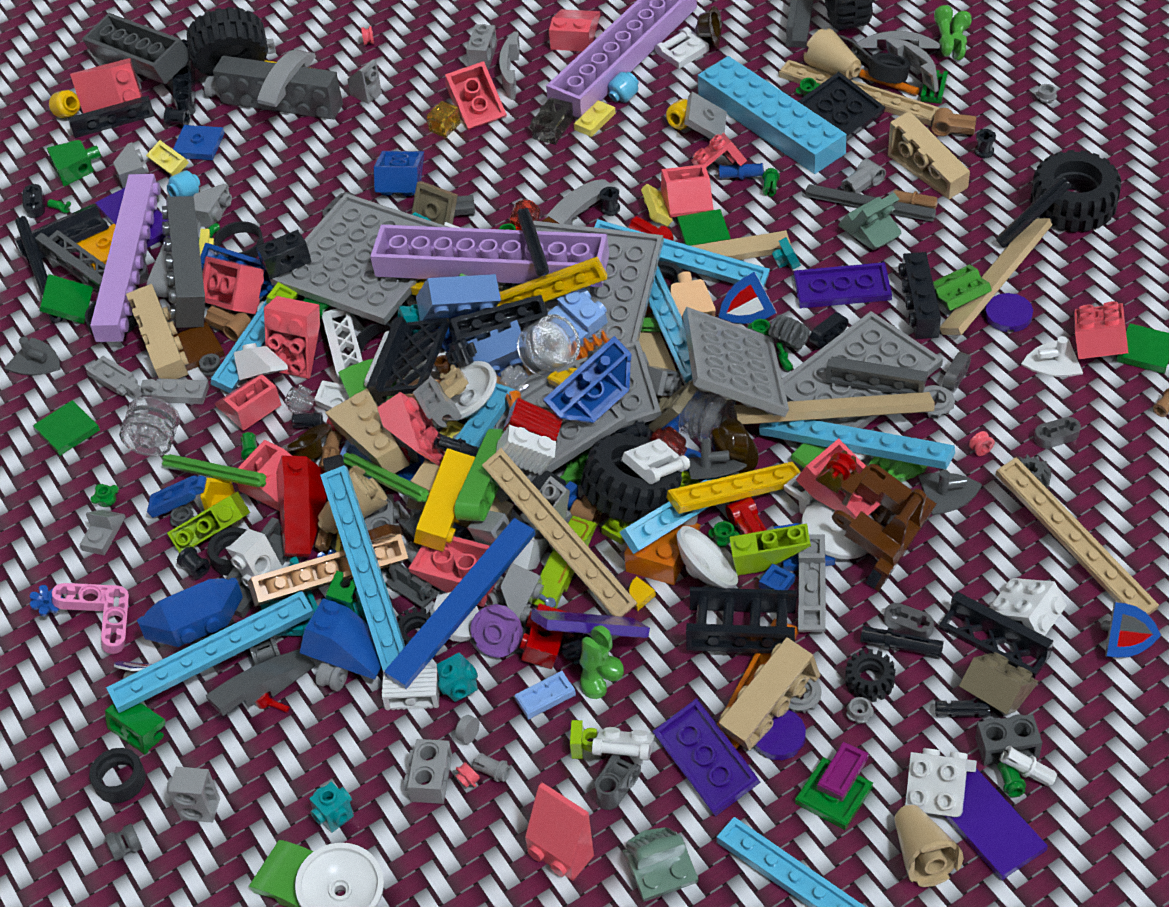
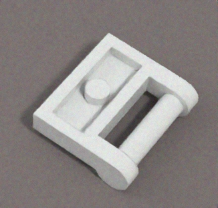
M688 27L680 30L679 34L664 43L656 44L654 48L660 57L680 69L708 52L709 44L694 35ZM685 40V42L673 48L672 50H668L676 44L680 43L681 41Z
M660 439L626 451L622 457V461L649 484L656 483L661 477L673 472H683L690 467V461L685 455L679 456Z
M615 727L600 729L597 737L593 740L592 755L601 756L602 753L636 756L640 757V760L649 761L654 747L655 735L648 734L644 730L623 732Z

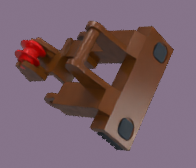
M843 450L833 455L816 478V481L837 494L840 490L846 493L842 502L845 506L857 493L873 505L877 501L896 514L885 528L862 511L856 519L841 510H836L832 515L833 522L846 531L845 537L879 560L866 584L880 591L927 522L937 503L928 498L922 490L917 488L911 490L876 464L866 465L860 474L857 473L856 457L847 454V451Z

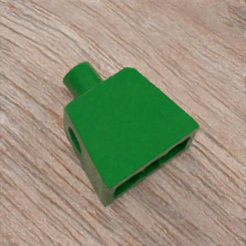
M81 140L47 148L51 162L63 186H67L91 174L94 171L91 161L101 157L97 145L85 149Z

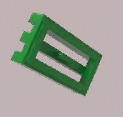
M936 70L937 80H942L938 98L934 97L935 92L933 90L930 91V96L926 97L928 87L923 84L920 101L942 104L948 71L939 74L940 70Z

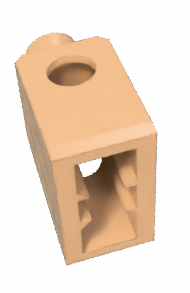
M690 272L679 273L677 275L679 283L671 285V294L682 318L686 307L715 317V306L704 281L701 279L692 281Z

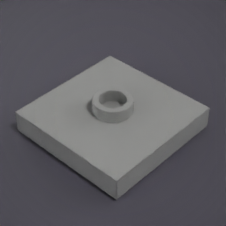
M691 92L688 96L684 124L710 139L717 134L725 133L727 111Z

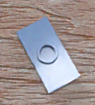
M560 671L515 694V700L529 720L575 696L576 692L563 671Z

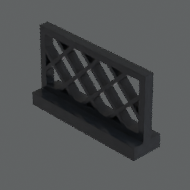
M404 317L394 319L366 386L376 403H384L388 396H394L399 392L414 394L413 392L429 379L449 328L450 320L448 318L406 322ZM437 327H440V328H439L437 331H435L433 334H430V332H431L432 330H434V329L437 328ZM412 330H420L413 335ZM425 335L428 336L426 339H424L423 341H421L419 344L416 343L418 340H420V339H421L422 337H424ZM434 343L433 346L430 347L428 350H426L425 352L423 351V349L426 348L428 345ZM411 345L414 346L412 349L406 352L408 347H410ZM419 352L421 353V355L416 357L414 360H412L411 362L409 361V359L412 358L414 355H416ZM427 360L426 364L421 366L419 369H416V366L421 364L423 361ZM405 362L407 363L404 367L399 369L400 365H402ZM413 369L414 372L412 374L402 379V376H404ZM420 377V379H419V381H418V384H416V385H409L410 383H412L413 381H415L417 378ZM399 379L400 382L392 387L393 383Z

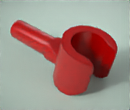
M265 693L254 702L259 709L270 706L286 713L290 709L289 706L270 698L268 693Z

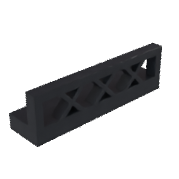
M147 95L69 117L68 120L74 138H78L155 115Z
M91 204L33 230L32 234L34 239L41 232L49 238L58 230L77 243L108 229L109 226L102 219L96 204ZM21 237L15 238L14 241L22 258L30 264ZM60 239L55 242L62 248L64 247V242ZM39 250L41 259L47 256Z
M958 591L951 598L950 610L939 623V629L987 654L995 652L1005 656L1009 660L1008 664L1015 668L1020 666L1029 670L1033 674L1032 678L1034 679L1051 656L1054 640ZM953 617L964 621L965 627L956 628L949 623ZM983 631L988 634L989 639L979 640L974 637L973 632ZM1006 643L1012 646L1013 652L1004 653L998 649L997 645ZM1031 656L1037 659L1038 662L1033 668L1023 663L1021 657Z

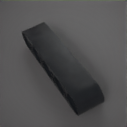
M182 39V42L189 51L187 40ZM191 59L185 67L181 68L173 76V99L176 109L182 110L187 108L190 111V116L196 111L195 67Z

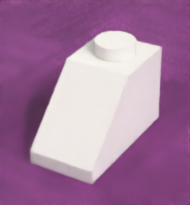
M256 343L243 345V350L234 352L239 380L251 379L261 374L265 376L288 369L287 364L267 346L257 347Z

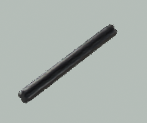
M17 217L15 223L40 293L43 296L48 275L27 217ZM48 314L52 323L63 320L61 317Z

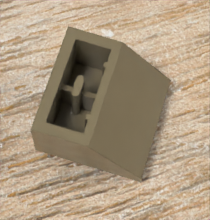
M994 652L993 654L974 657L959 686L1007 715L1017 711L1036 687L1038 681L1032 678L1033 674L1029 670L1020 666L1015 668L1008 664L1009 660L1005 656Z

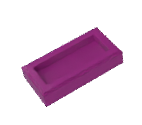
M843 742L818 782L817 790L843 802L867 762L869 753Z

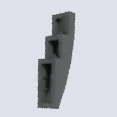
M298 649L276 656L245 670L205 696L208 702L224 716L242 702L250 706L267 692L274 697L312 669L315 664L306 655L301 654Z

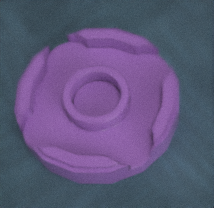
M494 604L484 607L475 614L471 622L470 633L481 652L490 657L500 658L509 655L518 648L522 641L523 629L519 618L512 610L506 606Z

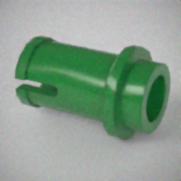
M768 168L762 176L764 180L762 192L767 196L769 189V197L776 194V186L780 175L776 169Z
M252 432L243 433V437H240L243 448L241 457L244 460L257 448L256 435Z
M1000 762L997 768L1005 784L1003 786L1004 792L1013 798L1023 795L1026 782L1021 779L1018 770Z

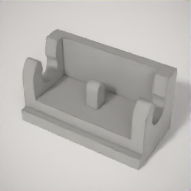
M432 376L413 392L427 418H432L441 427H447L445 421L442 420V417L446 414H449L456 421L462 417L452 398L450 399L444 393L441 385Z

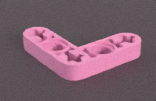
M60 583L53 588L52 603L59 609L103 611L102 649L109 654H117L124 649L129 594L126 588L117 585ZM62 594H67L66 598H61ZM86 594H95L98 598L94 601H86L83 597ZM115 596L120 597L119 607L114 606ZM116 615L121 617L122 621L111 623L108 621V618ZM111 632L116 633L115 643H110Z

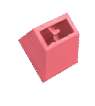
M705 164L662 169L661 192L670 218L714 210L710 178Z
M261 374L215 402V406L244 431L280 407L281 402L276 386Z

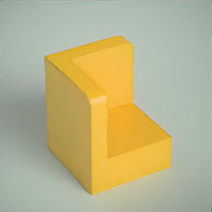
M207 478L205 490L200 496L204 510L234 494L232 482Z

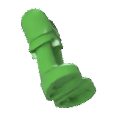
M940 6L934 12V19L941 34L939 44L942 54L948 57L952 50H954V59L962 60L966 54L967 36L963 35V31L971 25V14L967 11H961L953 17V10L950 6Z
M600 625L592 629V639L590 637L583 638L582 653L579 660L583 667L580 678L582 693L590 699H599L605 696L607 687L604 679L617 681L624 675L622 662L617 657L609 656V651L612 650L613 646L611 633L606 627Z

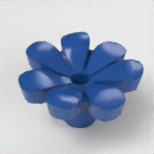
M46 585L39 586V593H30V607L33 610L39 609L40 616H46L50 612L55 614L59 611V608L55 607L52 603L53 588L48 591Z

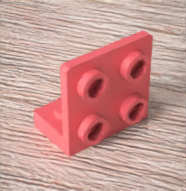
M723 132L721 135H715L705 149L701 148L696 151L691 162L694 165L705 164L707 168L723 153L732 164L737 162L742 166L747 160Z

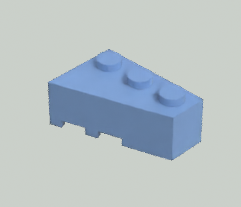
M496 274L427 278L416 296L420 321L467 315L482 309L497 307L501 301Z
M517 320L510 323L511 328L502 332H498L497 329L490 331L491 336L479 341L477 338L467 341L468 344L473 342L477 353L473 356L474 361H483L490 364L496 374L500 373L502 369L508 367L511 369L518 368L524 362H527L526 344Z

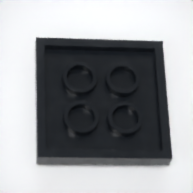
M839 71L797 101L846 133V141L884 114L886 108Z

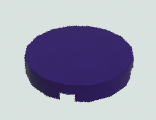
M998 294L986 305V320L993 328L1000 331H1021L1031 323L1033 308L1026 298L1018 294Z
M788 710L783 716H775L772 719L774 721L772 728L754 746L758 753L760 751L766 758L771 760L792 758L798 754V751L805 744V725L797 714Z

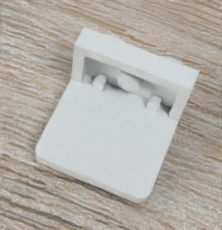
M1013 578L1006 584L989 608L1012 620L1022 621L1024 626L1045 636L1067 605L1054 581Z
M923 748V754L911 752L905 805H917L925 813L952 817L961 816L963 812L966 772H976L977 761L968 760V754L950 751V757L940 756V750Z

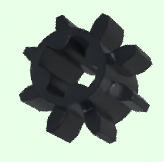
M462 338L449 344L450 350H447V353H445L449 364L455 363L457 368H461L474 362L473 356H475L477 350L473 342L468 344L466 339Z
M573 632L564 636L566 642L562 644V653L567 660H573L575 665L580 664L583 638L590 637L592 639L588 634Z

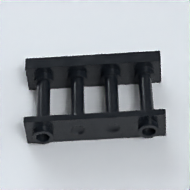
M690 587V610H697L696 623L686 624V650L772 653L775 646L779 643L782 644L786 638L795 642V627H787V613H796V590ZM707 610L723 611V623L706 624ZM734 611L750 612L749 625H733ZM761 612L777 613L776 626H760Z

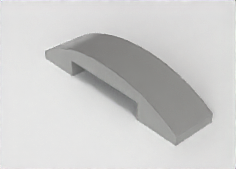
M909 31L880 32L856 42L862 48H877V39L894 38L918 40L919 48H940V44L935 40Z
M513 32L505 41L499 60L502 85L511 100L516 98L515 70H510L511 61L519 60L520 43L518 32Z
M894 38L886 39L888 53L906 58L914 68L922 73L923 84L934 92L939 91L935 64L924 50L907 41Z
M296 49L282 56L266 77L257 99L258 103L277 107L286 95L285 87L301 67H308L316 57L315 53Z
M605 179L588 182L565 196L545 218L549 216L560 224L573 225L572 219L598 200L603 202L600 198V191L603 188L615 186Z
M825 534L809 535L811 547L799 552L798 631L826 632Z

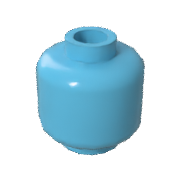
M619 72L609 82L608 89L610 92L608 94L615 102L627 103L638 92L639 82L632 73Z
M182 171L169 178L167 191L170 197L194 196V194L199 193L200 180L195 174L189 171Z

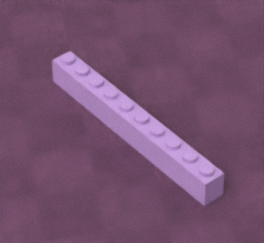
M154 174L128 175L90 325L96 342L123 341L125 332L129 330L128 318L132 316V307L126 293L136 290V284L140 283L139 271L143 269V254L147 253L146 242L147 239H150L151 235L150 225L154 223L153 212L157 209V195L161 193L160 183L156 182Z

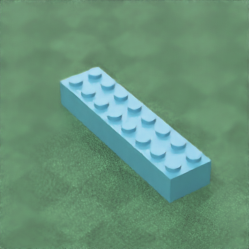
M730 56L698 74V94L701 97L727 111V114L813 174L818 173L846 154V133Z

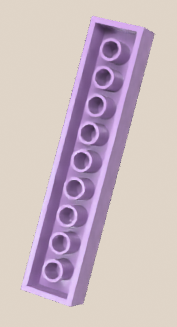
M637 0L546 85L548 105L580 118L598 100L601 101L610 92L608 84L619 72H631L655 49L656 44L662 42L697 8V0Z
M381 225L370 256L375 277L427 279L456 277L460 273L466 276L496 274L497 282L522 284L540 277L536 273L522 230ZM537 231L549 267L548 274L594 257L599 258L606 271L609 259L607 234ZM603 281L587 287H602Z

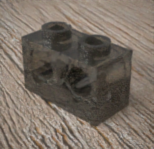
M549 97L546 103L541 106L536 117L531 120L530 129L532 130L533 139L556 145L574 120L572 103Z

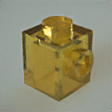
M443 101L427 114L429 131L445 138L461 124L458 107Z

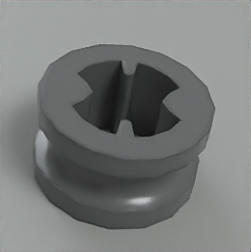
M207 354L200 359L199 365L203 375L212 377L221 365L218 355Z

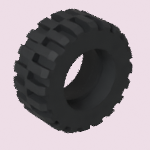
M825 0L827 15L832 27L842 30L867 25L872 18L873 0Z
M227 7L226 9L217 8L212 12L207 11L203 16L199 15L195 21H192L187 30V43L192 64L197 70L203 74L205 73L207 76H214L213 70L222 56L264 61L268 53L263 22H261L257 15H254L249 10L245 11L243 8L233 9V7Z
M1068 150L1065 153L1061 151L1054 154V156L1050 155L1037 166L1031 190L1030 202L1032 204L1061 177L1066 178L1071 184L1069 189L1084 191L1083 193L1067 190L1039 216L1040 219L1050 218L1051 227L1056 226L1058 230L1062 231L1066 229L1070 230V232H1077L1078 230L1087 232L1091 228H1100L1115 215L1122 185L1121 177L1113 164L1110 165L1109 160L1106 158L1102 159L1098 154H1089L1084 150H1081V152Z
M615 433L612 436L607 435L593 444L581 476V485L591 505H596L598 511L609 514L610 518H618L622 522L630 523L638 521L669 502L666 498L667 491L680 487L682 472H673L661 477L658 482L649 484L622 461L624 452L652 441L647 440V437L644 436L637 437L630 433L626 435Z

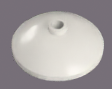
M474 361L467 366L459 368L465 374L469 384L466 385V389L461 394L452 397L454 404L462 415L458 420L467 418L480 410L494 392L497 375L492 366L486 362ZM449 414L442 417V420L456 421Z
M818 500L811 503L805 509L801 524L807 523L809 535L825 534L826 555L840 559H854L868 553L845 537L846 531L833 522L832 515L835 512L834 509Z
M683 526L677 532V544L680 555L686 565L687 572L692 577L699 578L704 583L719 588H733L738 583V576L733 565L720 548L707 536L690 526Z
M333 843L312 852L301 864L295 882L296 897L300 907H377L384 888L382 869L376 858L364 848L350 843ZM338 890H344L346 892L342 896H338L335 894Z

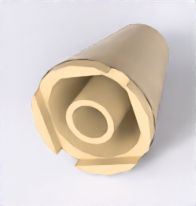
M820 29L813 34L806 45L809 47L807 53L804 52V61L809 66L832 74H836L839 71L848 79L859 75L861 61L832 29Z
M353 466L349 469V474L363 517L365 518L388 504V501H385L387 495L373 478L369 480L363 476L366 473L365 470L358 466ZM328 500L318 515L320 520L318 525L324 532L336 534L338 529Z
M905 805L898 810L894 821L909 879L912 882H917L922 887L935 886L950 879L948 874L954 868L958 871L964 860L963 852L959 845L919 806Z

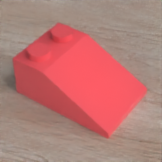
M561 9L552 18L549 28L551 50L584 51L594 40L600 11Z
M130 58L70 74L83 113L143 97Z
M484 61L445 74V85L468 130L507 117Z
M206 256L203 269L205 303L233 311L256 314L260 303L261 285L264 282V269Z
M838 438L806 465L796 478V481L814 499L835 511H844L854 519L857 518L861 511L869 516L881 505L879 502L876 501L873 505L855 493L847 506H845L842 502L846 493L840 490L837 494L816 481V478L833 455L843 450L847 451V454L856 457L857 473L860 474L866 465Z
M454 536L451 544L446 543L444 552L422 545L408 569L412 574L446 593L452 592L490 546ZM496 583L477 604L478 606L484 607L488 599L487 594L491 593Z
M542 782L538 786L525 836L527 851L534 860L538 862L544 861L550 865L552 871L558 876H566L574 881L594 856L589 812Z

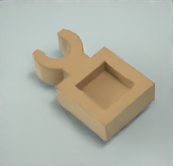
M454 365L450 366L451 370L445 375L443 373L440 374V378L443 380L440 385L450 399L454 395L461 394L466 389V385L469 384L465 374Z

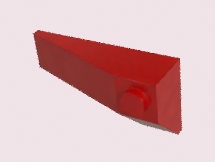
M282 455L276 471L284 556L310 557L318 529V522L320 521L318 515L324 508L327 498L321 479V474L326 472L307 456Z

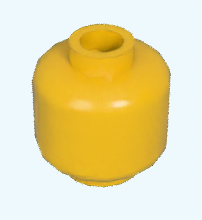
M63 90L51 96L49 107L56 117L66 118L77 114L80 109V102L74 92Z
M688 99L676 101L666 111L668 123L677 130L688 127L684 124Z

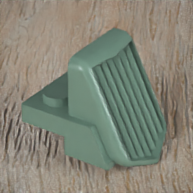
M895 193L883 199L877 197L848 213L838 226L870 249H878L901 235L900 228L889 215L895 210L893 206L900 199Z
M664 827L644 830L626 842L627 849L622 852L631 876L635 879L643 902L698 883L699 879L681 835L672 829Z

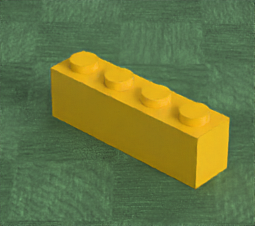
M446 449L418 522L414 543L444 552L446 543H452L456 531L452 527L454 522H460L455 517V503L475 457Z

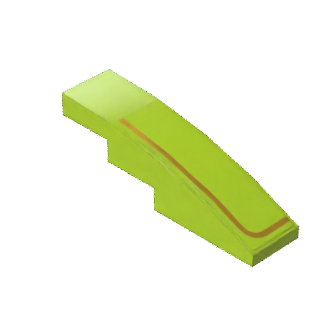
M572 516L568 522L569 526L589 546L597 524ZM555 548L550 554L540 576L542 585H544L541 594L547 598H554L556 606L553 608L557 609L563 591L567 592L575 571ZM534 598L531 605L538 607L539 603L546 604L541 599L537 600Z

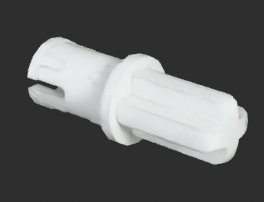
M1012 746L1006 747L1009 753L1003 751L1000 761L1020 771L1023 777L1029 776L1046 786L1054 784L1057 773L1037 762L1036 757H1028Z

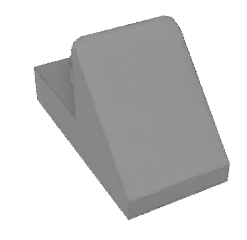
M106 510L87 512L86 516L90 527L82 539L80 547L85 552L105 555L126 518L125 514Z

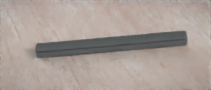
M812 184L807 186L805 193L806 197L854 207H861L877 198ZM897 202L893 206L895 210L891 213L933 222L936 216L934 208Z

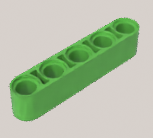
M488 429L455 503V517L459 521H485L500 485L486 471L482 464L496 453L497 442L502 437V434H504L503 429Z

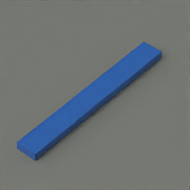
M513 518L384 671L385 676L407 689L536 535L535 529Z

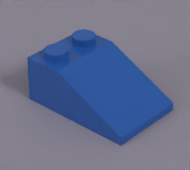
M382 151L374 165L375 192H380L381 195H393V193H402L405 196L415 195L417 182H420L422 178L424 151Z
M323 598L305 628L300 653L375 680L382 666L368 623L350 608Z

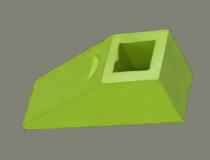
M237 491L167 532L180 553L186 547H193L251 512Z
M807 523L730 537L732 558L737 576L762 572L768 569L772 563L776 565L811 547Z

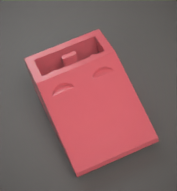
M276 296L264 307L266 346L287 364L288 369L280 371V373L309 379L311 377L320 328L319 304Z
M1111 301L1104 303L1103 306L1083 305L1079 309H1075V336L1078 359L1128 353L1123 303L1118 304V302Z
M399 392L377 407L384 428L417 453L440 467L445 451L433 447L438 431L433 425L432 418H427L423 409L414 398H409L402 392Z
M264 440L238 468L265 474L267 477L265 480L266 485L264 487H254L237 483L240 492L280 511L276 471L281 456L292 455L285 449Z

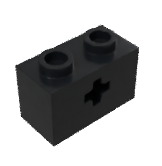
M298 229L256 246L261 266L270 280L312 262L307 243Z

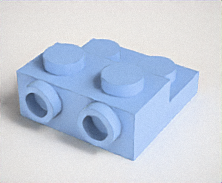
M586 288L560 296L557 299L558 305L548 312L549 317L546 327L559 335L563 343L572 350H575L574 342L577 341L581 345L583 338H590L592 334L608 323L605 306L600 301L594 303L590 299L591 294Z

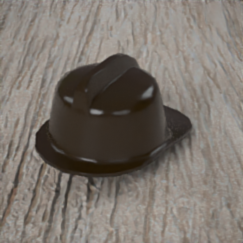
M712 6L710 11L701 13L698 16L695 32L704 40H712L715 48L718 49L722 21L718 8Z
M735 418L727 419L722 422L720 427L714 428L711 431V446L714 452L729 451L730 460L747 464V467L738 471V473L753 471L756 468L759 459L758 449L739 420Z
M331 424L315 426L282 448L292 456H307L315 463L322 455L321 439L332 429Z

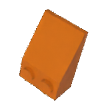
M701 524L680 525L635 554L627 546L624 552L626 572L675 585L684 565L677 544V532L683 526H690L699 531Z

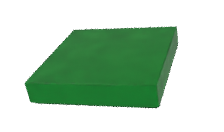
M721 209L677 216V222L685 245L693 246L731 239Z
M48 274L39 311L84 324L85 312L89 307L93 287Z
M1129 323L1126 331L1128 353L1118 354L1116 362L1165 374L1169 363V333Z
M73 400L33 425L34 430L59 456L100 431L98 424Z
M823 757L795 798V804L846 830L872 790L873 782L858 775L843 802L817 790L818 782L831 763L830 760Z

